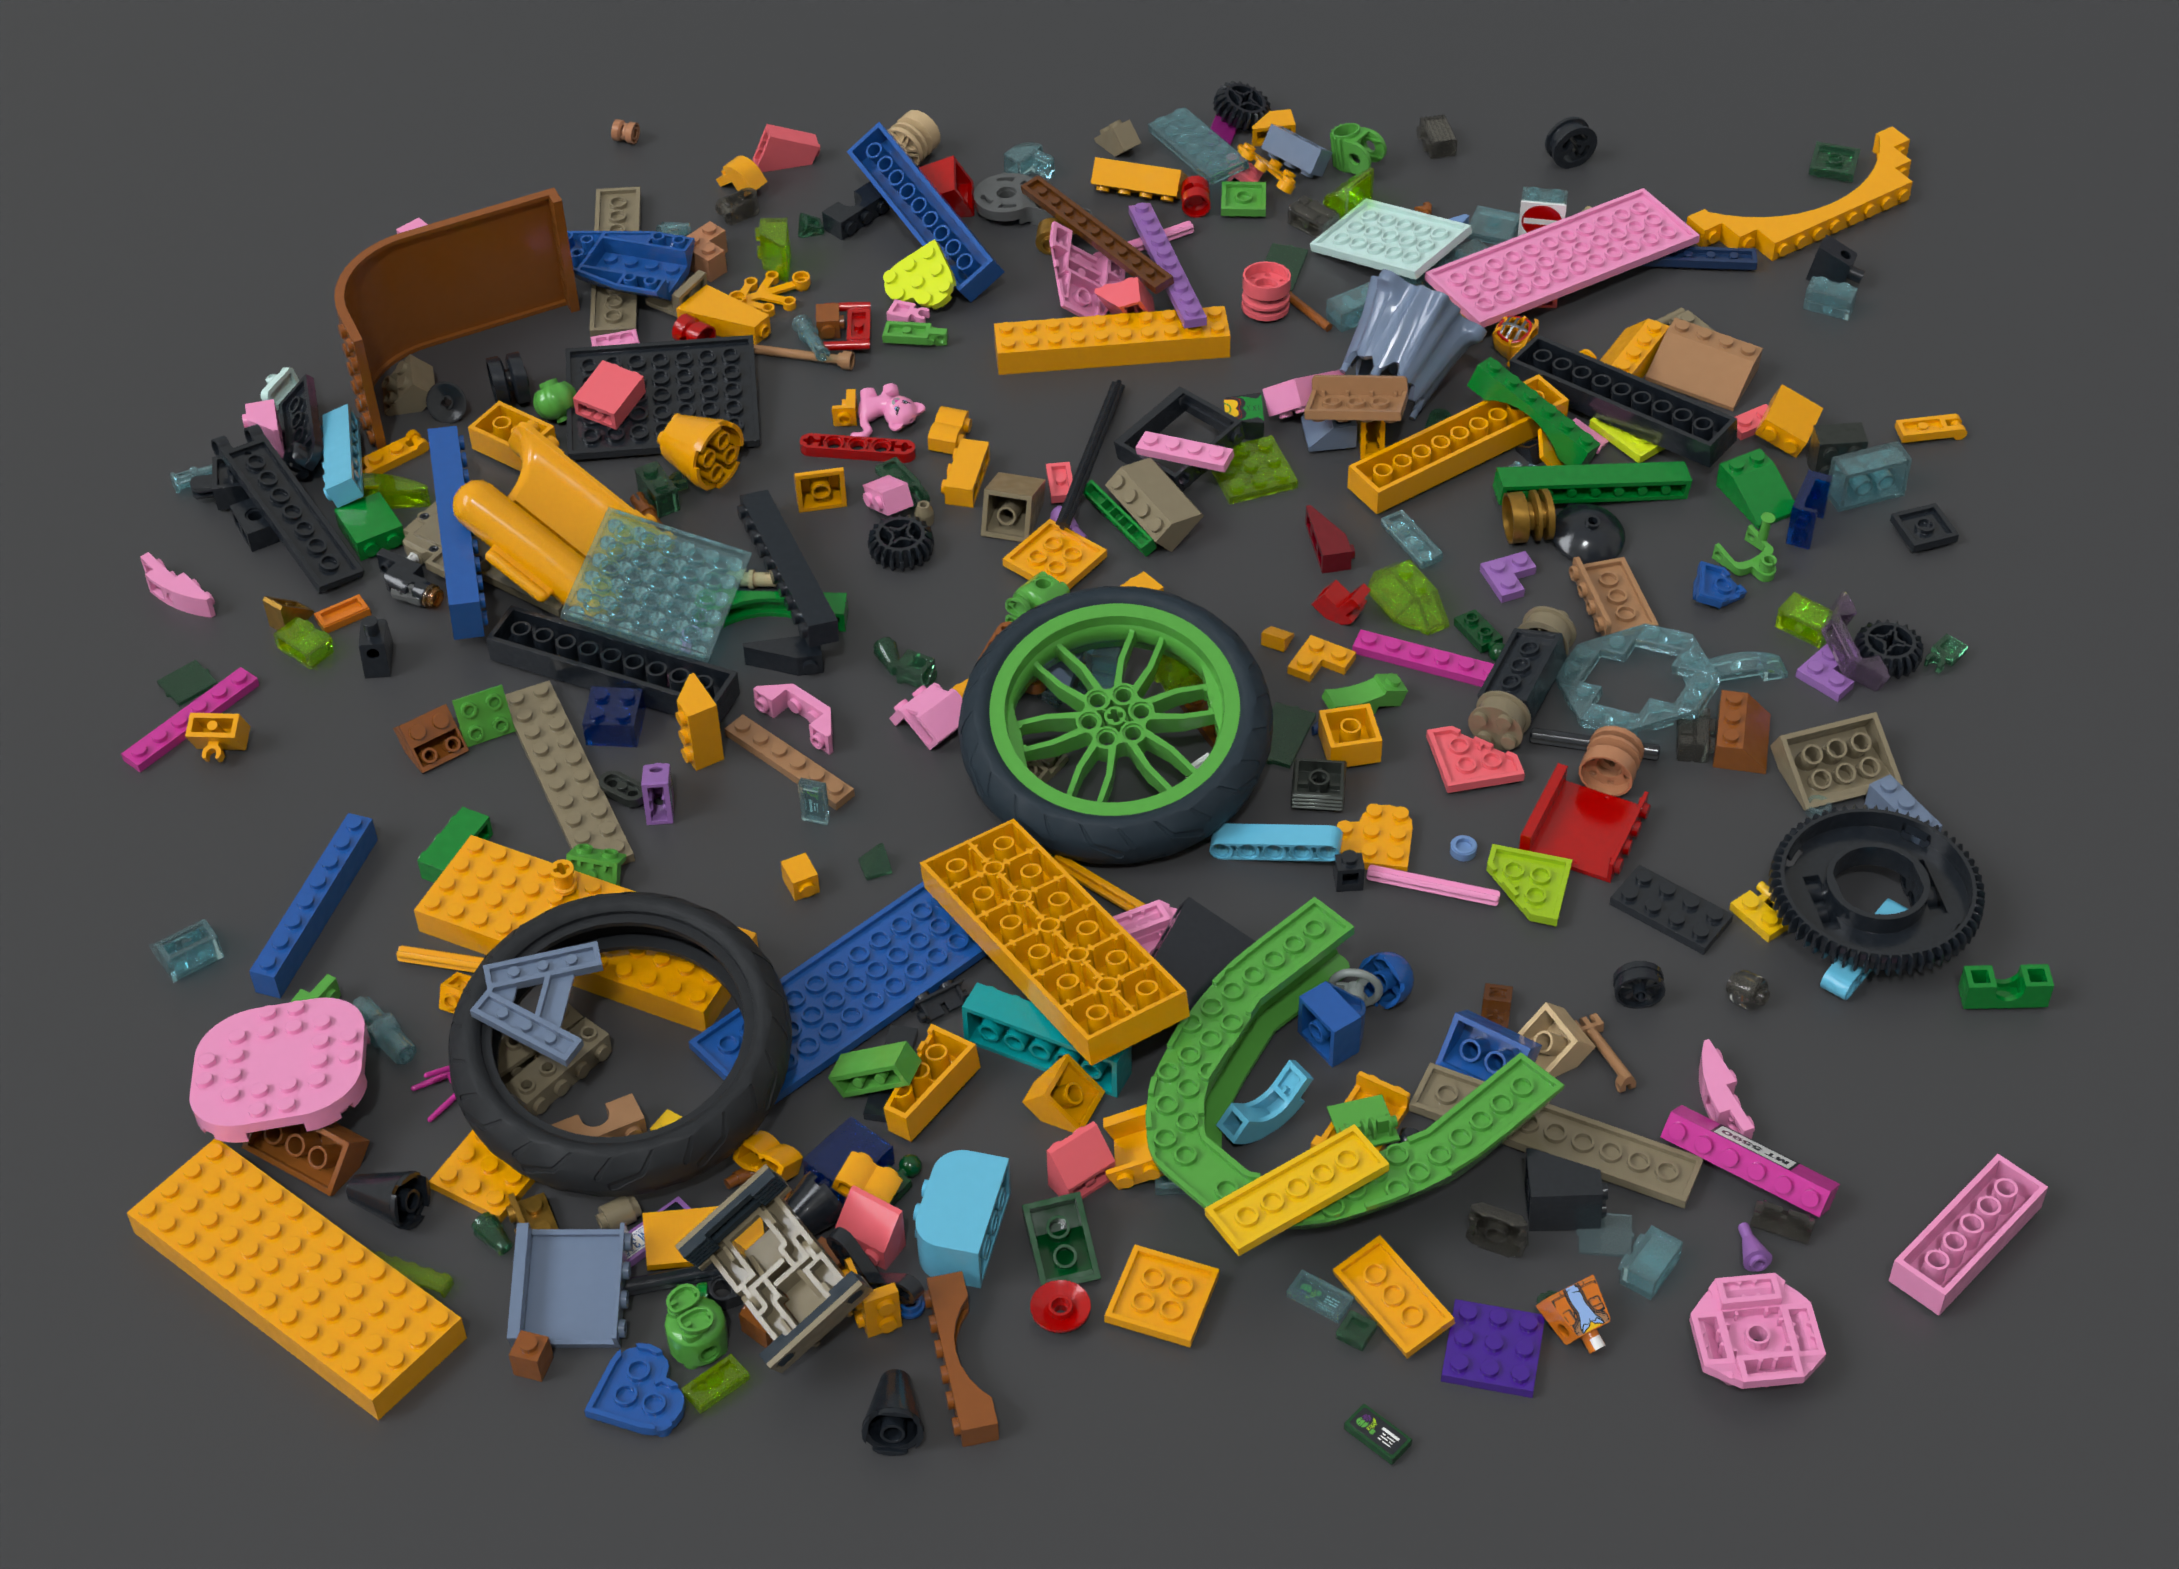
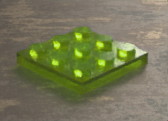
M1272 435L1236 445L1233 448L1234 458L1225 473L1211 470L1229 504L1298 488V480Z

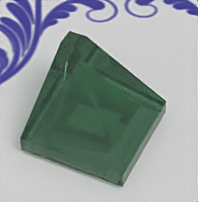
M800 213L798 237L806 238L824 234L820 218Z
M883 843L876 845L858 859L866 880L892 873Z

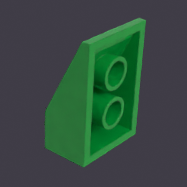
M1760 448L1719 464L1716 486L1757 529L1761 527V515L1765 512L1774 514L1776 519L1772 524L1799 513V509L1776 465Z

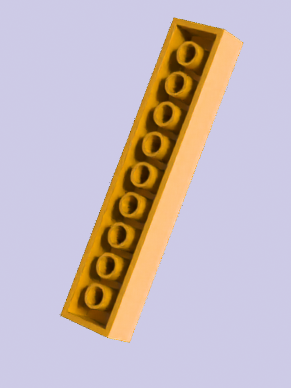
M1225 306L1202 308L1207 317V325L1184 329L1175 310L994 323L998 374L1006 375L1230 357L1231 335Z
M1538 374L1523 381L1567 417L1569 399ZM1484 400L1349 465L1347 488L1373 512L1379 514L1538 436V429L1541 427L1529 415L1512 405L1499 401Z

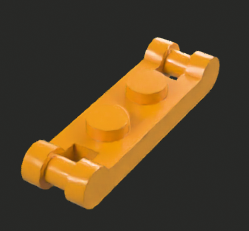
M412 429L407 432L405 437L362 457L363 483L426 453L430 448L429 442L421 438V434L417 430Z

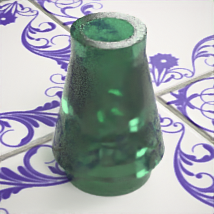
M883 637L877 640L873 646L874 655L887 668L890 675L901 673L904 667L901 663L897 642L890 637Z
M485 1212L473 1221L471 1228L474 1230L473 1235L495 1250L498 1255L502 1256L512 1248L513 1243L509 1240L496 1215Z

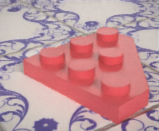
M1454 726L1427 730L1426 738L1447 793L1524 781L1525 773L1517 754L1510 751L1506 753L1494 748V744L1476 736L1472 739L1461 734V729Z

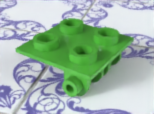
M502 684L452 700L459 723L458 729L467 747L515 732Z
M1382 1094L1327 1106L1337 1134L1355 1124L1374 1147L1400 1141L1395 1128L1398 1126L1396 1115H1390Z

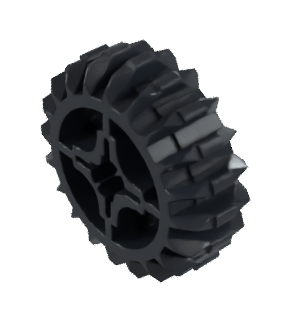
M1231 81L1230 83L1225 82L1217 90L1213 109L1217 112V116L1222 117L1221 121L1228 123V126L1232 125L1235 129L1240 128L1244 132L1248 129L1252 132V126L1271 111V103L1267 101L1268 97L1262 95V91L1256 90V87H1251L1248 83L1245 85L1241 81L1238 83Z
M899 514L898 517L894 518L889 515L888 520L881 519L879 524H874L873 529L870 530L867 543L869 554L876 564H881L883 569L891 567L892 571L900 568L903 572L904 568L913 570L914 565L921 566L923 561H928L929 556L932 555L934 537L931 527L926 524V521H920L919 517L912 519L910 514L906 517H901Z
M1877 619L1874 624L1868 622L1867 626L1861 627L1853 643L1855 662L1860 663L1861 669H1868V674H1877L1878 678L1886 676L1889 680L1892 676L1900 679L1902 675L1908 677L1911 672L1916 671L1923 658L1924 644L1921 641V636L1916 635V630H1909L1908 624L1902 626L1899 625L1898 621L1890 623L1887 619L1886 622L1882 623Z

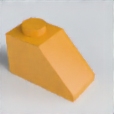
M1291 109L1269 111L1252 126V146H1262L1271 124L1283 126L1296 133V123Z

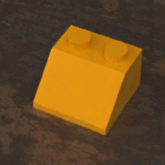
M843 467L794 474L799 513L847 507Z

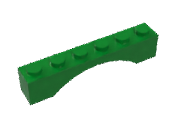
M1489 357L1477 365L1467 384L1471 390L1484 400L1507 403L1529 415L1548 436L1555 449L1557 458L1565 465L1590 464L1601 445L1591 434L1586 433L1572 419L1566 417L1553 404L1547 402L1535 390L1522 382L1518 376L1503 367L1499 361Z
M697 590L693 609L696 629H722L730 624L756 617L776 616L792 619L791 611L786 610L784 597L780 598L778 591ZM823 592L838 620V631L846 632L849 611L847 593Z

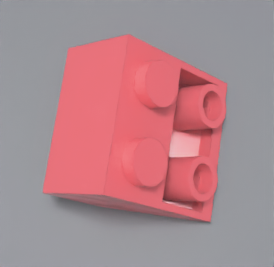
M1138 277L1126 278L1124 281L1105 284L1100 288L1094 289L1097 297L1111 314L1155 311L1153 297Z
M1094 1121L1086 1126L1079 1127L1072 1135L1062 1141L1053 1143L1046 1150L1048 1186L1058 1196L1080 1191L1083 1199L1110 1182L1105 1170L1115 1167V1159L1098 1125Z

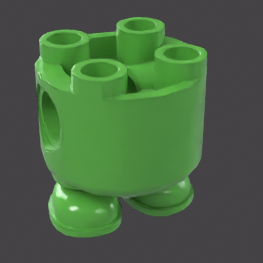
M1041 571L1019 587L1013 597L1006 600L1005 608L1010 614L1006 615L1005 622H1013L1028 610L1057 596L1070 593L1069 587L1064 582H1059L1051 575Z
M682 1284L673 1289L666 1299L668 1313L664 1325L671 1355L687 1369H696L699 1366L714 1362L728 1350L729 1336L722 1308L714 1300L700 1296V1291L692 1284Z

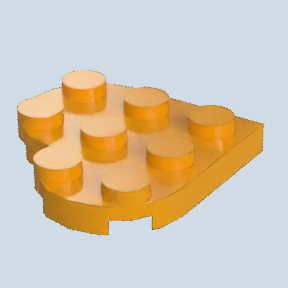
M1370 804L1362 814L1360 821L1349 822L1343 820L1338 822L1337 827L1343 832L1340 854L1346 850L1362 853L1365 870H1368L1369 865H1377L1408 872L1413 825L1407 808Z

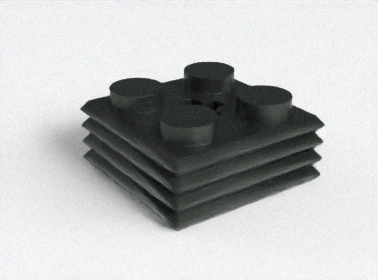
M1295 758L1291 807L1302 810L1343 811L1347 762Z

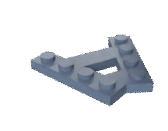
M594 941L483 965L487 990L471 1008V1016L567 1067L582 1049L584 1043L583 1039L561 1027L574 978L603 971L598 942ZM543 984L535 1014L514 1003L517 989Z

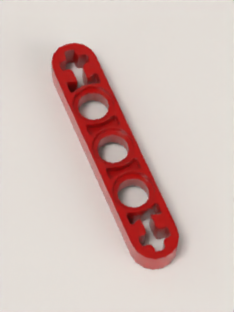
M808 433L800 438L801 453L811 457L909 463L916 457L915 444L910 440ZM830 445H839L837 448H829ZM856 446H861V447H863V448L860 449V450H854V449H852L853 447H856ZM878 448H886V449H887L886 451H881V452L876 451V449H878Z

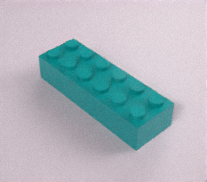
M977 982L962 1005L964 1039L976 1044L977 1047L1042 1071H1047L1063 1055L1069 1054L1105 1090V1094L1118 1098L1132 1074L1131 1046L1091 1066L1032 1002L1020 996L1011 995L997 990L993 986H986Z

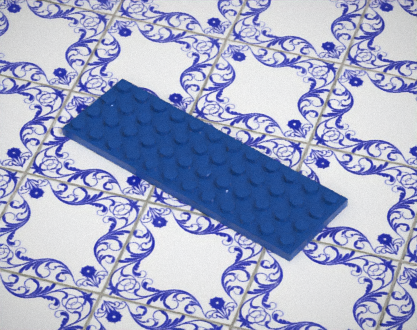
M923 882L780 979L790 1009L792 1045L785 1081L775 1104L836 1062L840 1054L850 1052L911 1009L915 1002L914 999L918 995L929 991L930 994L937 991L941 984L954 979L987 955L924 888ZM739 1008L688 1041L689 1048L723 1080L730 1073L738 1057L743 1040L744 1019Z

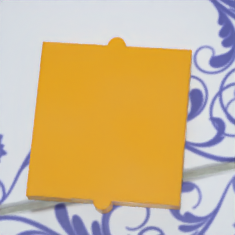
M1542 428L1538 429L1540 459L1547 466L1564 465L1557 458L1555 449Z

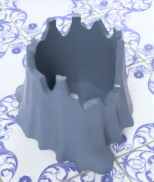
M1382 269L1379 276L1370 277L1363 312L1339 371L1344 374L1348 367L1353 368L1356 363V375L1370 374L1372 376H1380L1381 372L1388 368L1392 375L1407 377L1408 384L1411 385L1408 399L1415 402L1409 419L1415 420L1418 413L1454 364L1470 346L1482 342L1487 331L1481 325L1464 318L1460 313L1461 309L1445 293L1431 290L1423 285H1412L1394 272Z

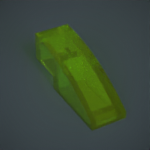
M363 473L364 496L361 498L380 492L391 509L419 508L431 505L428 486L388 474Z

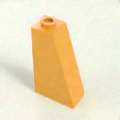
M707 284L676 308L677 318L682 314H690L699 319V321L714 327L716 336L753 335L754 344L757 345L771 334L770 317L768 314Z
M1356 420L1360 459H1364L1384 449L1385 422L1373 420L1372 422L1364 423Z

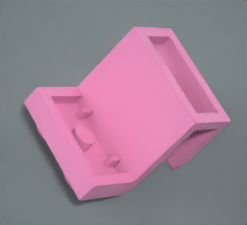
M935 682L928 688L924 685L912 693L914 698L909 702L906 698L894 707L896 712L889 718L895 726L906 720L929 750L958 730L962 697L956 690H943Z

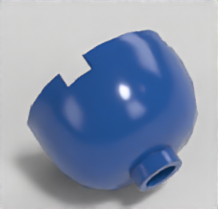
M1387 951L1375 953L1365 958L1359 966V969L1375 975L1383 985L1382 997L1373 1004L1374 1006L1380 1004L1385 1007L1384 1009H1389L1407 999L1413 989V970L1409 962L1397 953ZM1369 982L1364 986V992L1370 997L1374 994L1375 988Z

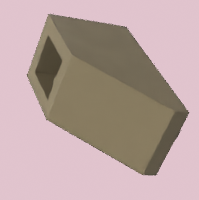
M1120 119L1111 123L1109 126L1099 130L1101 135L1094 138L1097 144L1114 157L1141 144L1130 119L1123 123Z

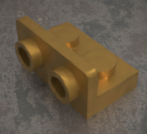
M544 1192L520 1201L516 1200L514 1193L508 1195L510 1205L506 1207V1211L511 1224L515 1222L529 1223L532 1229H558Z

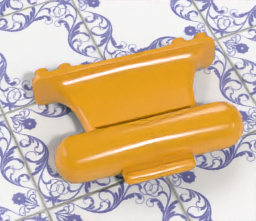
M534 420L519 422L508 440L509 447L522 461L521 472L512 491L506 496L484 480H471L462 485L454 495L453 515L459 523L491 547L485 554L486 560L538 602H545L550 596H553L584 622L592 626L605 625L618 616L622 609L623 597L622 590L603 572L616 561L630 555L644 556L653 564L662 566L674 552L677 536L672 530H661L656 526L658 522L653 515L646 514L644 516L638 510H634L565 455L564 451L559 448V441L552 435L547 437L539 432V425Z

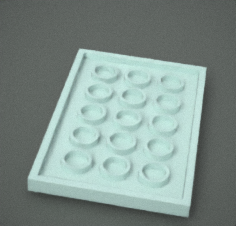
M1366 198L1310 243L1311 251L1378 270H1390L1397 275L1416 280L1471 235L1472 228L1471 225Z

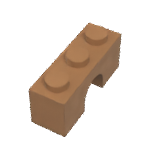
M632 1093L605 1104L608 1119L600 1126L590 1127L585 1125L578 1114L552 1124V1126L568 1132L595 1137H622L647 1132L645 1118Z

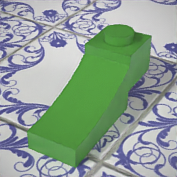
M1375 674L1374 678L1353 686L1325 689L1322 699L1329 709L1370 703L1373 714H1375L1379 706H1401L1408 690L1397 674Z

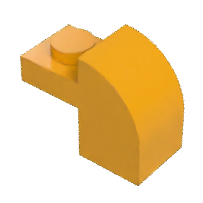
M737 156L724 165L723 170H721L722 175L716 179L720 187L732 182L741 197L753 193L768 182L759 167L745 156Z

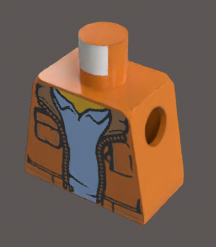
M1594 1275L1549 1296L1536 1305L1539 1312L1564 1344L1569 1345L1581 1338L1589 1354L1606 1346L1597 1329L1610 1322V1315Z

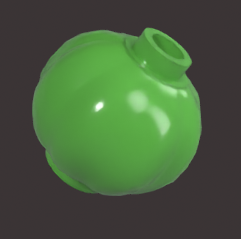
M557 378L539 384L541 390L537 391L533 398V406L537 414L546 420H556L558 424L567 421V409L570 407L573 409L574 407L573 397L577 393L575 388L566 381L558 383Z

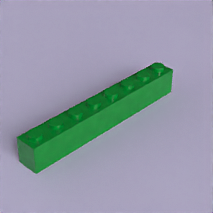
M1685 461L1497 467L1492 486L1499 505H1502L1504 493L1522 491L1527 500L1530 490L1538 492L1539 489L1546 488L1550 491L1554 504L1672 500L1688 498L1692 478Z

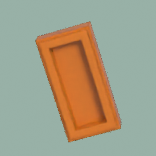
M360 594L314 613V618L323 632L328 634L370 616L371 611Z

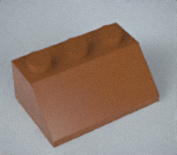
M1721 690L1717 714L1713 768L1766 774L1771 714L1748 693Z

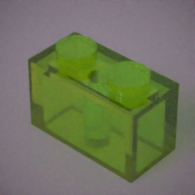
M1793 592L1778 609L1775 627L1820 648L1835 632L1839 613Z

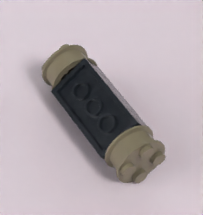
M1538 606L1528 610L1523 618V623L1518 628L1513 629L1477 695L1476 708L1469 716L1468 725L1474 736L1494 744L1495 749L1511 750L1521 743L1523 733L1532 724L1565 662L1569 648L1573 645L1577 636L1575 625L1565 611L1547 606Z

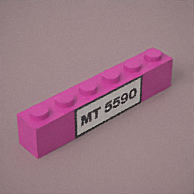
M1683 1105L1670 1112L1660 1136L1817 1217L1822 1216L1830 1209L1840 1186L1839 1183Z

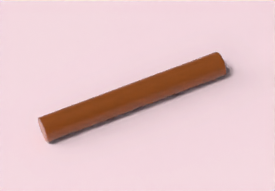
M1289 291V302L1326 332L1332 329L1333 325Z

